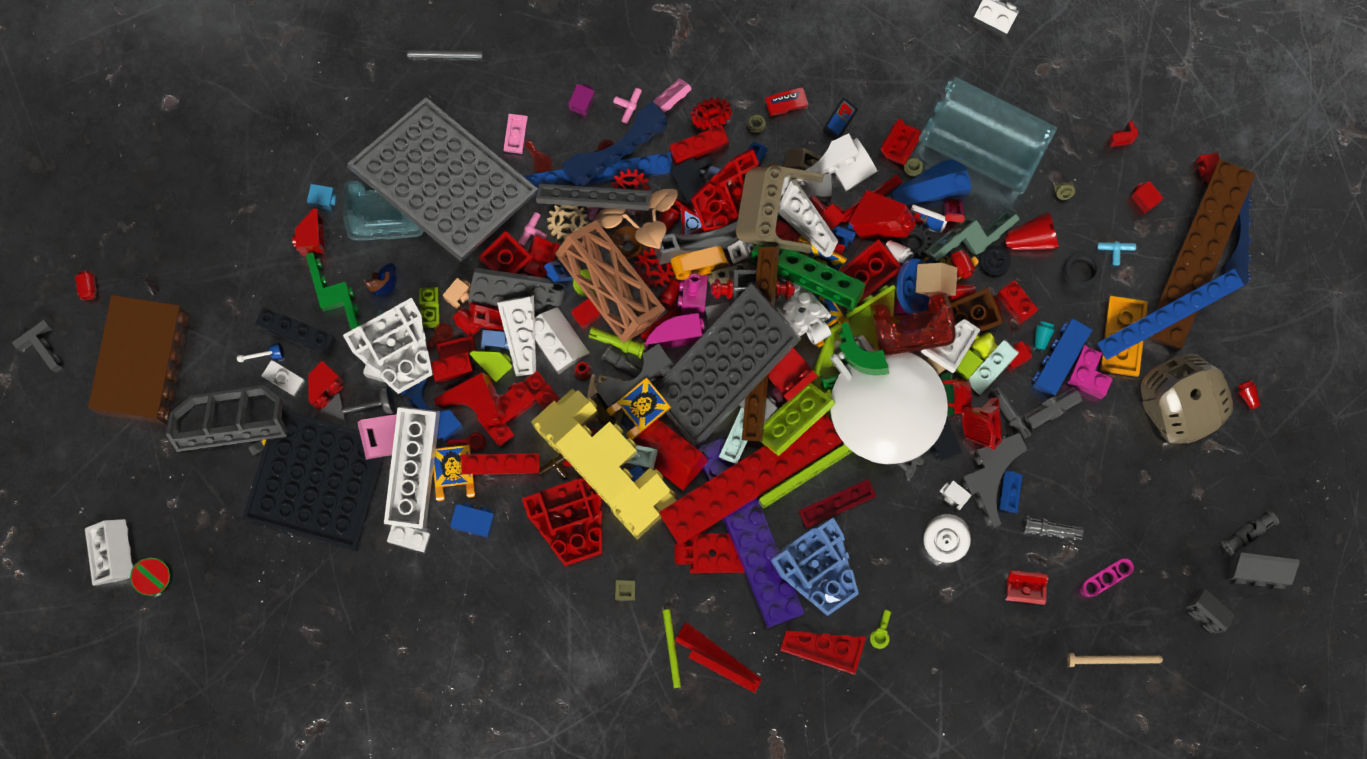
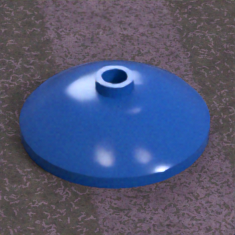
M920 259L907 260L900 268L896 280V293L899 304L911 316L924 314L931 302V298L927 295L916 293L917 264H925Z

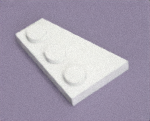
M964 319L948 330L947 333L938 337L933 343L924 347L921 353L951 373H954L980 329Z

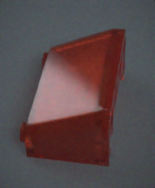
M942 293L932 296L928 301L929 311L891 317L890 310L886 305H870L879 351L883 350L884 355H893L952 344L956 339L953 309L947 294Z

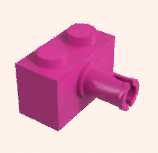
M691 274L688 279L680 280L679 291L683 292V294L678 298V307H681V315L699 313V317H704L708 275Z

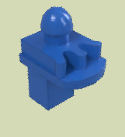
M850 223L847 230L838 226L832 229L835 233L834 236L841 240L839 244L845 246V248H847L848 243L852 244L856 232Z

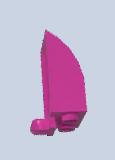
M699 313L676 316L664 321L649 335L645 343V352L658 343L663 349L695 344L705 334L703 318L699 319Z

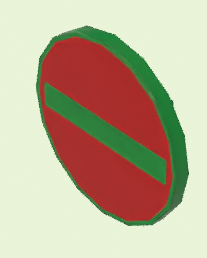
M143 558L135 563L131 569V584L142 595L152 596L159 594L169 583V568L164 561L158 558Z

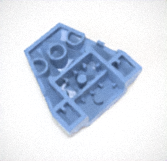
M830 518L817 527L809 529L780 549L771 559L780 577L827 616L859 594L853 570H850L848 563L849 554L845 551L843 543L845 538L834 518Z

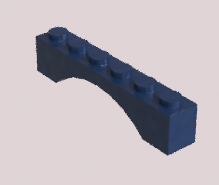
M651 102L638 111L632 128L620 141L598 152L577 153L562 164L564 174L575 186L588 184L593 177L601 175L606 168L612 164H617L623 156L631 154L635 151L636 147L642 143H647L655 134L663 132L667 127V117L654 102Z
M1249 191L1235 222L1236 239L1232 253L1227 262L1221 267V276L1233 269L1236 270L1244 284L1241 288H1244L1251 280V272L1248 271L1251 253H1248L1251 244L1249 227L1251 226L1252 218L1249 216V209L1252 206V198L1249 197Z

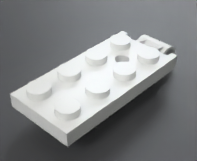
M777 276L779 284H785L786 279ZM794 284L795 291L790 300H786L785 296H779L777 300L775 299L774 307L799 336L807 332L808 338L815 345L831 335L828 325L824 322L831 318V314L809 290Z

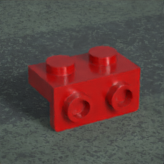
M898 119L896 124L892 126L887 139L883 141L881 151L885 158L905 165L923 133L921 130L905 125L902 119Z
M534 236L528 253L533 258L521 271L534 277L548 278L544 266L557 259L555 253L559 249L560 244Z
M1010 570L1006 580V600L1045 605L1047 601L1048 575L1040 572L1030 573L1021 570Z

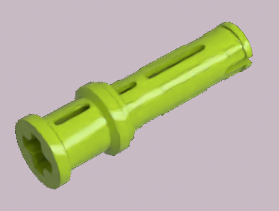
M592 326L589 338L622 349L623 353L629 352L637 355L640 359L643 358L646 342L640 343L630 339L623 343L616 334L601 330L595 326Z

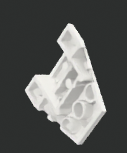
M412 298L343 335L351 351L398 394L432 375L425 333L422 326V317Z

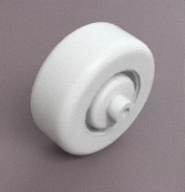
M943 514L933 518L926 526L924 546L929 555L934 559L945 563L955 562L961 559L969 550L971 534L969 527L961 518L951 514Z

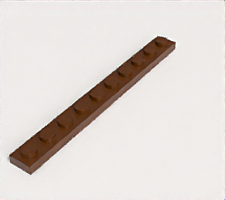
M759 247L755 285L774 306L779 248ZM768 375L745 398L742 440L763 442Z

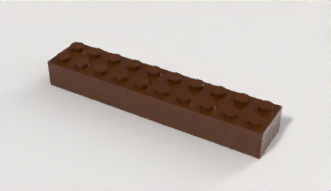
M1219 159L1154 312L1211 281L1256 173ZM1197 312L1152 335L1148 339L1180 351Z

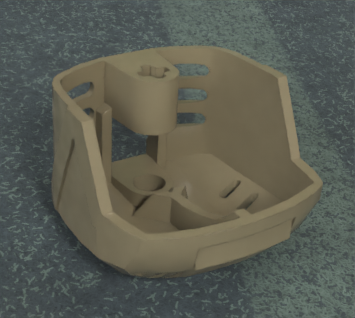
M1184 354L1174 357L1155 367L1142 380L1141 393L1144 410L1158 427L1162 436L1171 444H1189L1204 438L1218 430L1233 413V400L1224 374L1197 354ZM1197 389L1196 394L1191 397V391Z

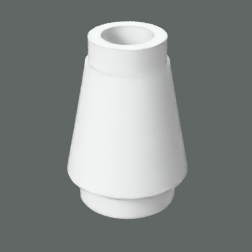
M892 240L886 243L885 247L900 265L913 258V252H911L910 248Z

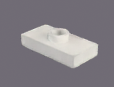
M271 360L262 374L263 378L294 397L305 381Z

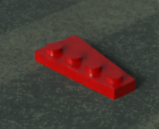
M786 631L780 651L855 675L866 637Z

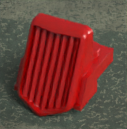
M991 398L982 408L965 406L962 409V426L965 438L989 447L992 450L997 448L1002 442L999 398Z

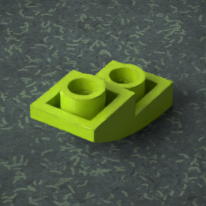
M438 287L419 288V306L423 328L440 327Z

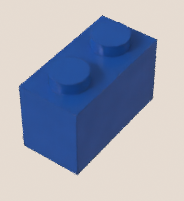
M462 502L461 505L456 504L450 527L489 538L495 515L491 513V509L480 507V510L474 509L472 504Z

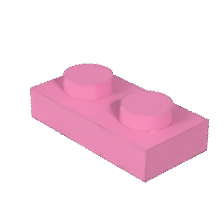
M679 78L652 102L665 113L676 102L684 98L691 90V87Z
M509 114L504 152L523 154L528 116Z

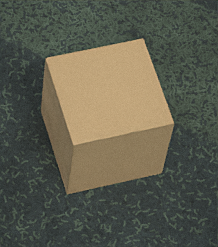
M944 263L917 264L916 293L927 295L930 298L956 296L957 267Z

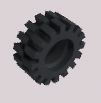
M915 224L908 237H898L896 241L898 244L911 249L913 259H921L926 255L925 250L932 243L930 239L931 234H928L927 228L923 229L922 225L917 226ZM911 235L918 236L921 240L920 247L916 249L910 248L907 245V238Z

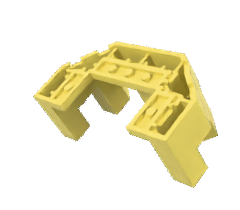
M572 388L557 403L553 401L531 423L559 455L561 454L609 505L611 512L638 540L661 519L658 512L677 501L675 499L677 495L663 482L662 479L664 477L657 469L649 468L635 482L631 480L633 476L626 468L622 470L621 467L637 454L635 449L637 445L630 438L626 440L622 435L623 430L616 423L612 425L611 422L607 423L598 433L591 437L590 435L593 433L585 424L598 413L596 410L597 405L591 398L587 399L579 390L575 392Z

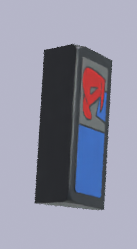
M842 97L825 124L823 131L835 139L840 138L857 113L858 108Z

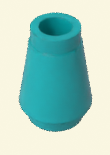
M1039 321V324L1036 325L1035 348L1046 349L1055 331L1053 324Z

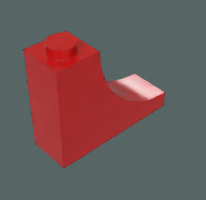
M480 373L434 398L435 405L443 409L455 405L469 406L476 412L482 423L490 426L498 424L501 419L506 417L491 377L484 373Z

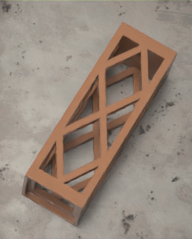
M596 220L569 234L555 253L623 343L646 331L665 311L662 304ZM598 244L610 251L612 266L603 261ZM578 259L586 263L592 280L580 274ZM622 265H623L624 268L627 270V272L631 275V277H630L629 275H627V274L624 273L623 268H622ZM628 283L640 290L642 304L633 300ZM590 288H592V289H594V290L596 291L597 297H596V296L594 295V293L590 290ZM608 298L617 303L621 318L610 313Z

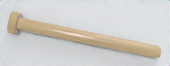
M1068 653L1067 656L1069 667H1074L1075 664L1161 663L1163 661L1160 655L1075 656L1074 653Z

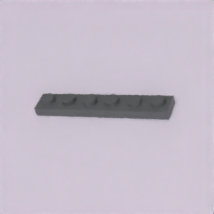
M539 184L536 201L542 204L649 211L652 192Z

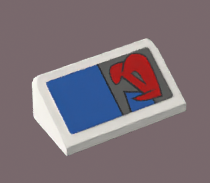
M912 205L910 212L915 218L917 226L922 225L924 229L927 228L929 231L938 234L943 233L947 223L944 215Z

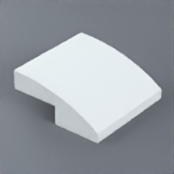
M858 138L852 140L859 153L856 162L849 166L844 164L839 167L838 171L834 172L837 180L846 192L878 172Z

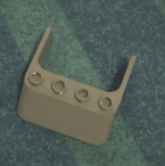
M764 166L750 169L745 176L736 227L737 238L742 242L810 253L812 245L782 240L775 233L783 181L785 177L822 183L824 174L781 166Z

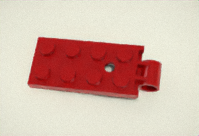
M698 534L690 539V544L674 545L675 564H690L689 572L691 574L745 573L729 534ZM710 550L716 552L714 557L709 556Z

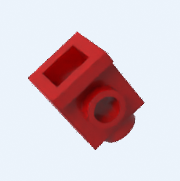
M1219 153L1200 155L1196 160V164H1200V176H1203V180L1207 181V183L1220 159Z

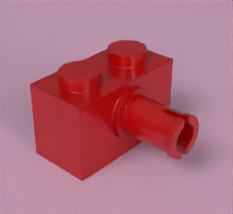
M815 194L809 198L830 230L834 229L845 218L843 215L844 211L838 205L832 203L828 207L824 206Z

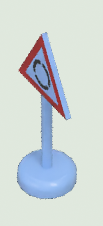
M710 166L708 169L709 177H714L721 169ZM681 205V234L692 235L703 231L697 214Z

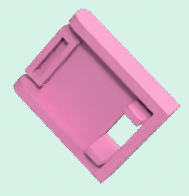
M397 414L363 419L357 422L366 459L392 455ZM371 429H373L376 442L375 447L370 446L367 433Z

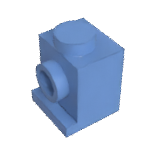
M483 330L482 352H487V349H490V352L501 353V350L506 351V349H509L505 332Z

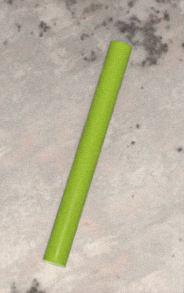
M667 609L663 610L673 687L680 688L681 681L671 611Z

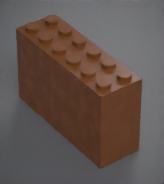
M111 295L88 406L90 410L100 415L166 425L171 409H169L170 403L175 397L174 383L178 381L179 377L177 367L182 361L181 347L186 341L185 327H188L190 316L180 305Z

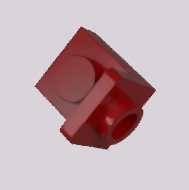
M1129 121L1126 125V132L1125 130H1118L1109 138L1110 146L1133 144L1136 137H1138V130L1134 126L1133 121Z

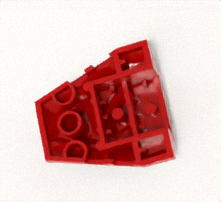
M752 148L735 156L690 198L704 231L723 228L738 221L746 173L750 169L759 166Z
M583 477L521 498L528 518L539 530V533L545 538L564 566L602 554V498Z

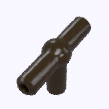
M562 455L551 459L548 464L539 469L538 474L543 476L554 469L563 480L567 479L569 474L560 465L566 459Z

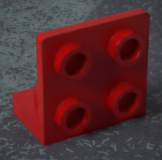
M794 348L768 374V378L788 402L818 377Z

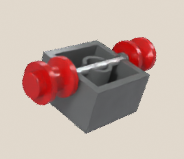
M730 270L729 280L726 283H721L719 279H716L711 284V295H714L715 299H719L720 295H726L727 299H729L730 307L751 283H756L757 270ZM777 280L775 299L777 300L779 296H785L786 300H790L791 296L794 295V284H791L790 280H786L785 284H779Z

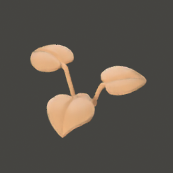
M663 189L654 192L650 204L653 222L645 223L641 228L624 213L625 209L604 208L598 213L595 220L602 228H613L619 225L623 218H626L637 229L635 238L639 243L660 249L667 228L663 222L656 221V211L664 212L674 204L678 192L675 189Z

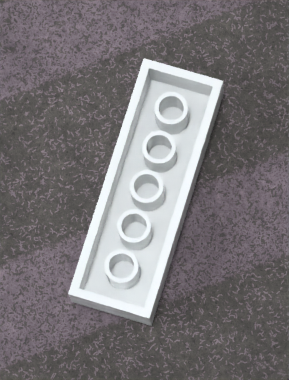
M398 407L384 524L420 529L427 526L440 411Z

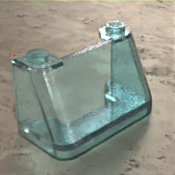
M358 181L345 182L343 219L347 235L350 239L359 241L411 238L422 235L423 230L375 190L366 191L365 186Z

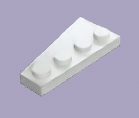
M791 180L780 202L778 213L825 257H830L838 240L798 182Z
M534 295L498 302L516 376L535 373Z

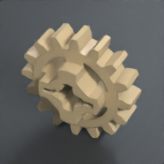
M555 205V212H549L552 217L547 218V222L552 223L548 225L549 230L553 229L551 235H557L558 241L562 238L565 241L569 234L588 225V222L584 221L588 218L587 214H583L584 208L578 209L579 206L561 205V207ZM558 216L560 221L555 225V220ZM580 218V226L577 228L576 222ZM564 220H571V224L565 223Z

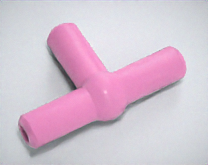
M635 88L630 101L618 96L614 98L613 102L615 104L626 107L621 120L622 123H629L632 113L637 107V101L642 92L641 89Z
M538 212L533 213L529 223L524 227V232L518 242L522 247L526 245L530 235L538 236L545 240L547 238L546 233L535 228L541 216Z

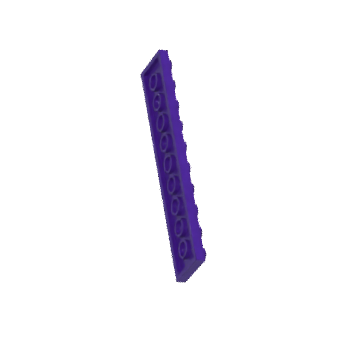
M728 437L696 448L708 460L702 468L707 481L735 465L719 458ZM756 498L723 520L766 626L770 628L802 616L805 613L794 587L780 577L771 562V559L779 550Z

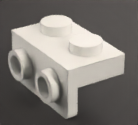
M982 0L974 17L1008 33L1019 11L1016 10L1017 7L1008 2L1004 4L1000 0Z

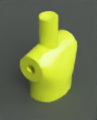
M986 332L981 336L977 334L969 348L971 351L975 350L978 352L981 358L986 360L998 345L995 343L993 335Z

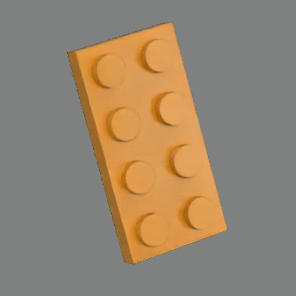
M1109 296L1104 339L1146 317L1148 301ZM1143 341L1108 360L1102 354L1100 371L1138 377Z

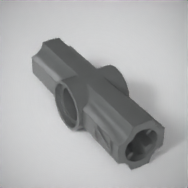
M1075 387L1070 388L1059 396L1046 400L1041 406L1025 414V421L1033 430L1049 420H1054L1064 414L1066 410L1082 402L1081 395Z

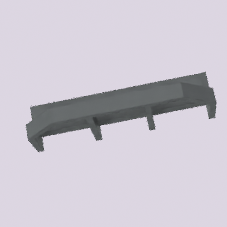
M264 385L192 395L170 412L166 435L177 452L287 437V429L281 420L283 402L279 396ZM266 395L275 402L272 420L244 424L248 397ZM240 398L236 425L211 428L215 402ZM207 403L203 430L174 433L177 419L194 405Z

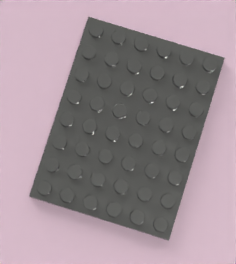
M424 98L347 165V168L459 261L464 260L538 192L537 187L427 98Z

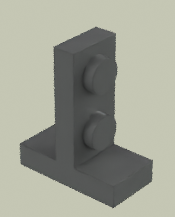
M43 320L13 341L12 344L21 352L33 345L48 367L57 373L62 369L59 364L61 360L55 353L50 352L48 349L50 347L49 343L45 338H42L51 332L53 328L48 322Z

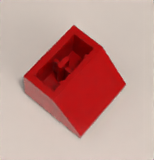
M323 361L308 374L309 402L317 410L323 409L330 402L329 398L333 394H338L345 383Z

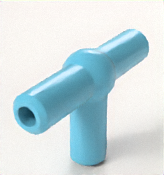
M1119 241L1113 243L1098 242L1097 249L1113 250V265L1118 266L1120 265V250L1135 251L1136 244L1120 243Z

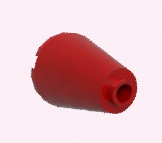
M1046 212L1008 231V236H1005L1007 247H1011L1012 250L1059 248L1051 212Z

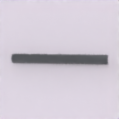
M407 50V57L482 58L483 52L465 50Z

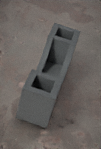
M659 343L643 354L644 366L641 373L635 379L618 381L610 377L596 387V390L608 407L620 400L645 378H648L653 384L656 381L655 378L662 374L664 376L672 370L671 367L674 364Z

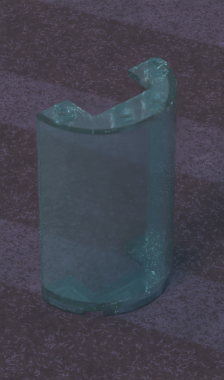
M955 76L953 82L949 80L944 90L947 92L943 102L939 101L934 110L937 113L935 118L929 119L925 127L928 130H923L919 137L921 144L1023 195L1058 127Z

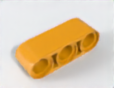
M721 246L681 254L673 257L670 261L678 280L688 279L691 274L701 276L728 267V261Z

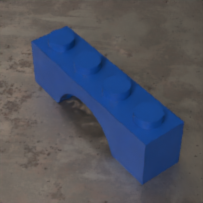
M426 379L401 392L403 395L406 393L411 399L408 402L413 408L432 410L424 401V391L428 384ZM450 410L440 411L437 438L439 440L442 437L446 441L463 428Z

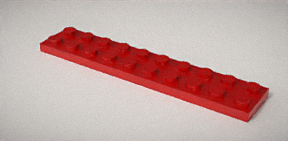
M825 413L779 456L767 446H764L658 513L678 545L681 546L844 443Z

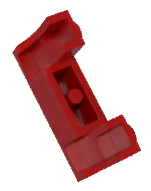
M538 371L523 382L513 383L508 388L509 391L504 395H498L506 416L498 424L490 426L482 423L480 418L477 417V420L499 448L510 438L513 439L515 437L507 426L510 422L536 402L544 410L553 401L557 403L560 400Z

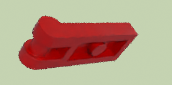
M470 305L469 313H471V316L468 319L469 326L505 332L499 310L479 305ZM478 314L483 315V319L478 318Z

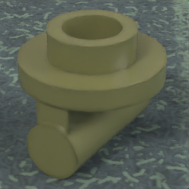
M1073 182L1053 185L1054 192H1056L1057 197L1061 200L1070 199L1075 194Z

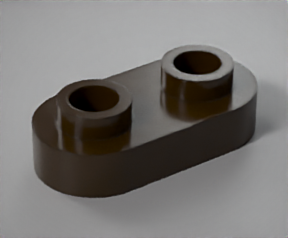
M598 392L590 398L597 405L596 410L599 415L597 417L599 422L603 426L609 422L612 425L615 424V417L610 416L606 411L609 407Z

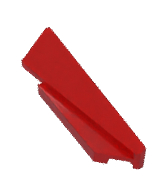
M684 623L675 642L692 650L688 658L754 693L756 692L762 681L758 675L689 623Z

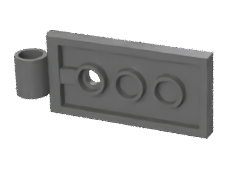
M474 268L468 302L498 306L497 303L500 301L527 297L525 293H531L529 296L534 295V312L544 313L548 311L547 304L552 306L562 305L566 287L560 282H553L552 279Z

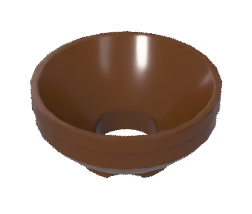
M632 226L620 227L610 236V239L627 260L637 257L643 249V244L639 243L635 238L637 229ZM627 242L634 243L631 251L624 250V245Z

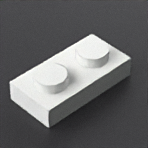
M392 525L387 542L425 553L431 534L405 526Z

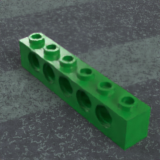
M757 244L752 251L751 263L757 266L759 247L770 246ZM779 248L777 276L790 280L792 283L851 311L855 309L863 296L865 283L824 263H820L807 255L794 250Z

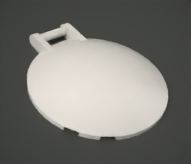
M861 335L855 341L856 344L868 352L883 350L889 367V374H864L849 364L844 366L841 362L844 359L841 352L830 356L832 362L840 371L831 394V398L835 402V405L830 409L834 428L840 439L852 452L871 462L896 464L913 460L931 448L944 428L948 411L944 385L936 371L922 358L900 349L884 348L873 350L865 337Z

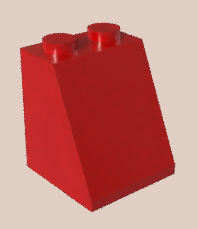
M866 190L849 221L861 239L908 237L909 233L914 229L916 222L905 204Z

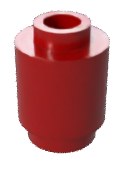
M960 250L950 256L952 266L957 267L958 278L967 279L974 275L973 271L976 269L969 254L965 253V250Z
M90 271L78 272V275L75 276L77 295L80 296L81 300L94 299L97 293L95 275L90 273Z
M459 309L453 317L455 324L468 335L477 334L481 327L468 325V319L471 316L469 310Z

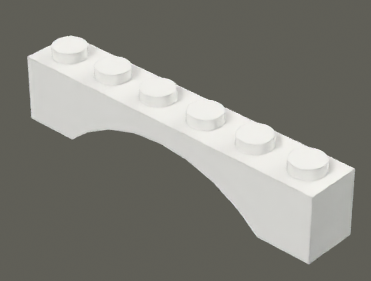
M847 134L832 141L823 157L804 171L822 174L828 172L832 174L838 171L839 167L844 164L849 166L855 163L859 153L850 135ZM785 177L781 197L784 195L791 180H796L801 188L808 181Z

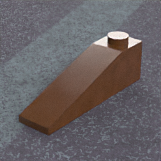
M990 287L943 306V308L951 313L950 318L942 324L945 327L942 331L943 333H947L948 330L964 319L979 328L980 331L988 330L1004 323L999 302L993 288ZM936 310L919 317L923 329L934 317Z

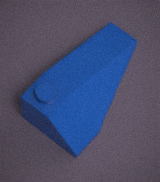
M956 158L938 163L892 190L891 193L893 200L911 207L912 205L939 201L944 198L967 195L972 187L961 158Z

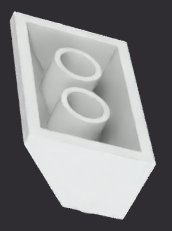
M558 307L535 317V342L558 375L590 354Z
M105 520L85 528L92 585L117 582L130 578L133 565L131 563V547L128 541L126 520Z

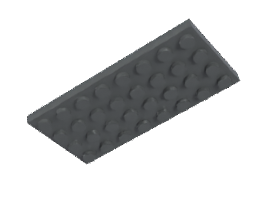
M751 283L678 361L672 370L655 386L671 407L665 413L695 448H698L801 340V337L755 284Z

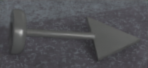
M386 387L380 392L381 400L343 409L340 393H338L313 418L347 427L344 413L382 405L387 414L395 413V403L390 388Z

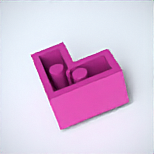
M1084 345L1077 356L1066 384L1099 399L1105 397L1113 378L1095 371L1102 353Z

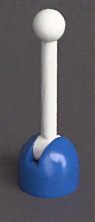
M281 343L271 345L266 352L246 356L238 355L237 361L243 362L245 359L270 355L273 359H280L284 357Z

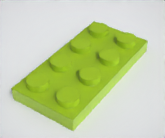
M812 383L808 384L764 422L762 443L779 456L831 409L835 402Z

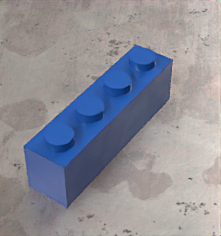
M1073 318L1069 323L1065 321L1060 330L1062 332L1060 339L1056 337L1051 345V348H1053L1052 353L1045 356L1041 363L1044 367L1041 371L1037 370L1032 379L1035 381L1032 387L1050 397H1054L1092 332L1091 328Z

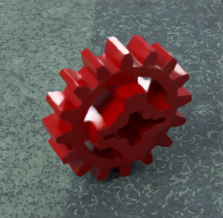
M711 97L708 101L703 99V103H697V107H693L691 112L693 124L697 128L702 126L703 130L707 127L712 130L714 126L719 128V124H726L725 120H730V115H732L730 103L726 102V99L720 100V97L716 99Z
M627 169V174L620 171L621 177L614 176L617 181L616 183L611 182L614 189H618V185L622 186L623 189H627L623 185L625 183L629 186L633 184L635 186L634 190H638L640 182L643 185L644 191L651 189V186H646L649 180L642 179L643 173L637 175L636 169L634 173ZM625 177H636L632 182L624 180Z
M651 248L649 253L643 250L644 256L638 255L639 261H634V265L637 266L634 270L644 283L647 284L648 288L651 285H654L655 290H657V285H661L663 288L665 281L670 283L669 276H674V272L670 271L673 269L670 264L671 262L665 263L667 267L665 273L662 269L663 264L659 265L657 258L649 259L657 257L654 249ZM642 265L646 268L644 275L641 272ZM651 266H652V267L657 266V271H656V270H653V271L651 272V268H650V267H651Z

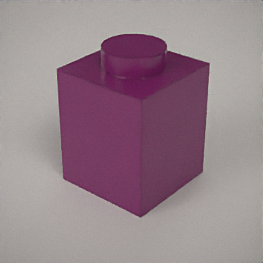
M577 84L568 103L569 109L587 116L595 98L593 88L586 84Z

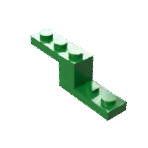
M314 253L306 254L319 304L323 312L344 306L351 330L363 325L357 319V315H360L357 304L353 305L352 298L355 296L352 286L348 287L346 282L328 286L325 275H321L320 268H323L320 257L316 258Z

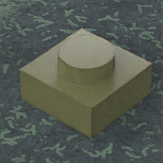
M616 580L615 600L635 601L636 581Z

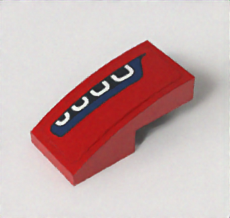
M803 88L781 92L765 98L770 116L785 114L789 110L806 108L809 105Z

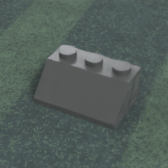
M1240 552L1232 555L1230 558L1229 579L1235 580L1237 584H1247V581L1254 582L1255 586L1266 587V584H1273L1274 588L1286 589V586L1293 584L1300 560Z

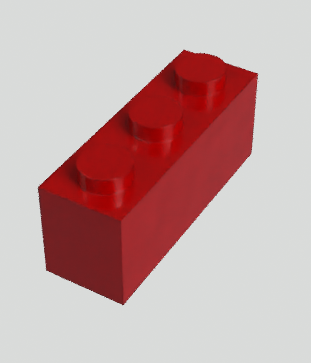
M720 125L719 128L715 127L712 130H707L669 145V152H671L674 164L677 166L692 157L694 159H702L729 148V140L723 126Z

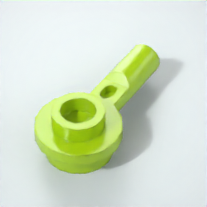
M888 610L883 611L879 629L873 631L870 636L871 644L877 649L885 648L889 643L890 638L886 630L891 611Z

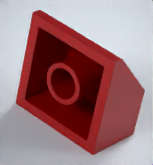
M317 208L310 211L295 228V235H292L293 246H296V250L302 256H306L309 253H314L315 255L325 254L323 217Z
M507 231L479 256L480 262L488 270L517 274L533 258Z

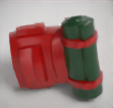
M949 372L938 375L947 395V417L954 414H962V409L965 406L972 407L970 382H966L965 379H953V374Z

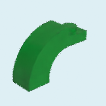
M842 323V331H839L842 343L839 344V347L846 362L864 374H889V367L883 350L868 352L861 349L853 338L849 323Z

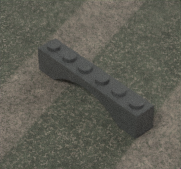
M737 222L701 234L683 235L673 233L665 235L660 249L654 248L659 265L669 263L673 257L715 246L727 249V247L739 241L736 236Z

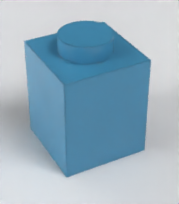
M311 184L307 199L309 206L332 211L333 205H336L338 200V194H336L334 188Z

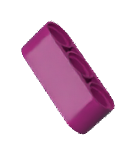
M1121 559L1083 581L1080 585L1081 594L1085 597L1098 595L1129 576L1134 570L1133 563L1129 559ZM1120 563H1124L1127 566L1126 573H1122L1119 570ZM1104 573L1110 575V583L1103 581L1102 576ZM1087 583L1094 585L1093 593H1089L1086 590Z

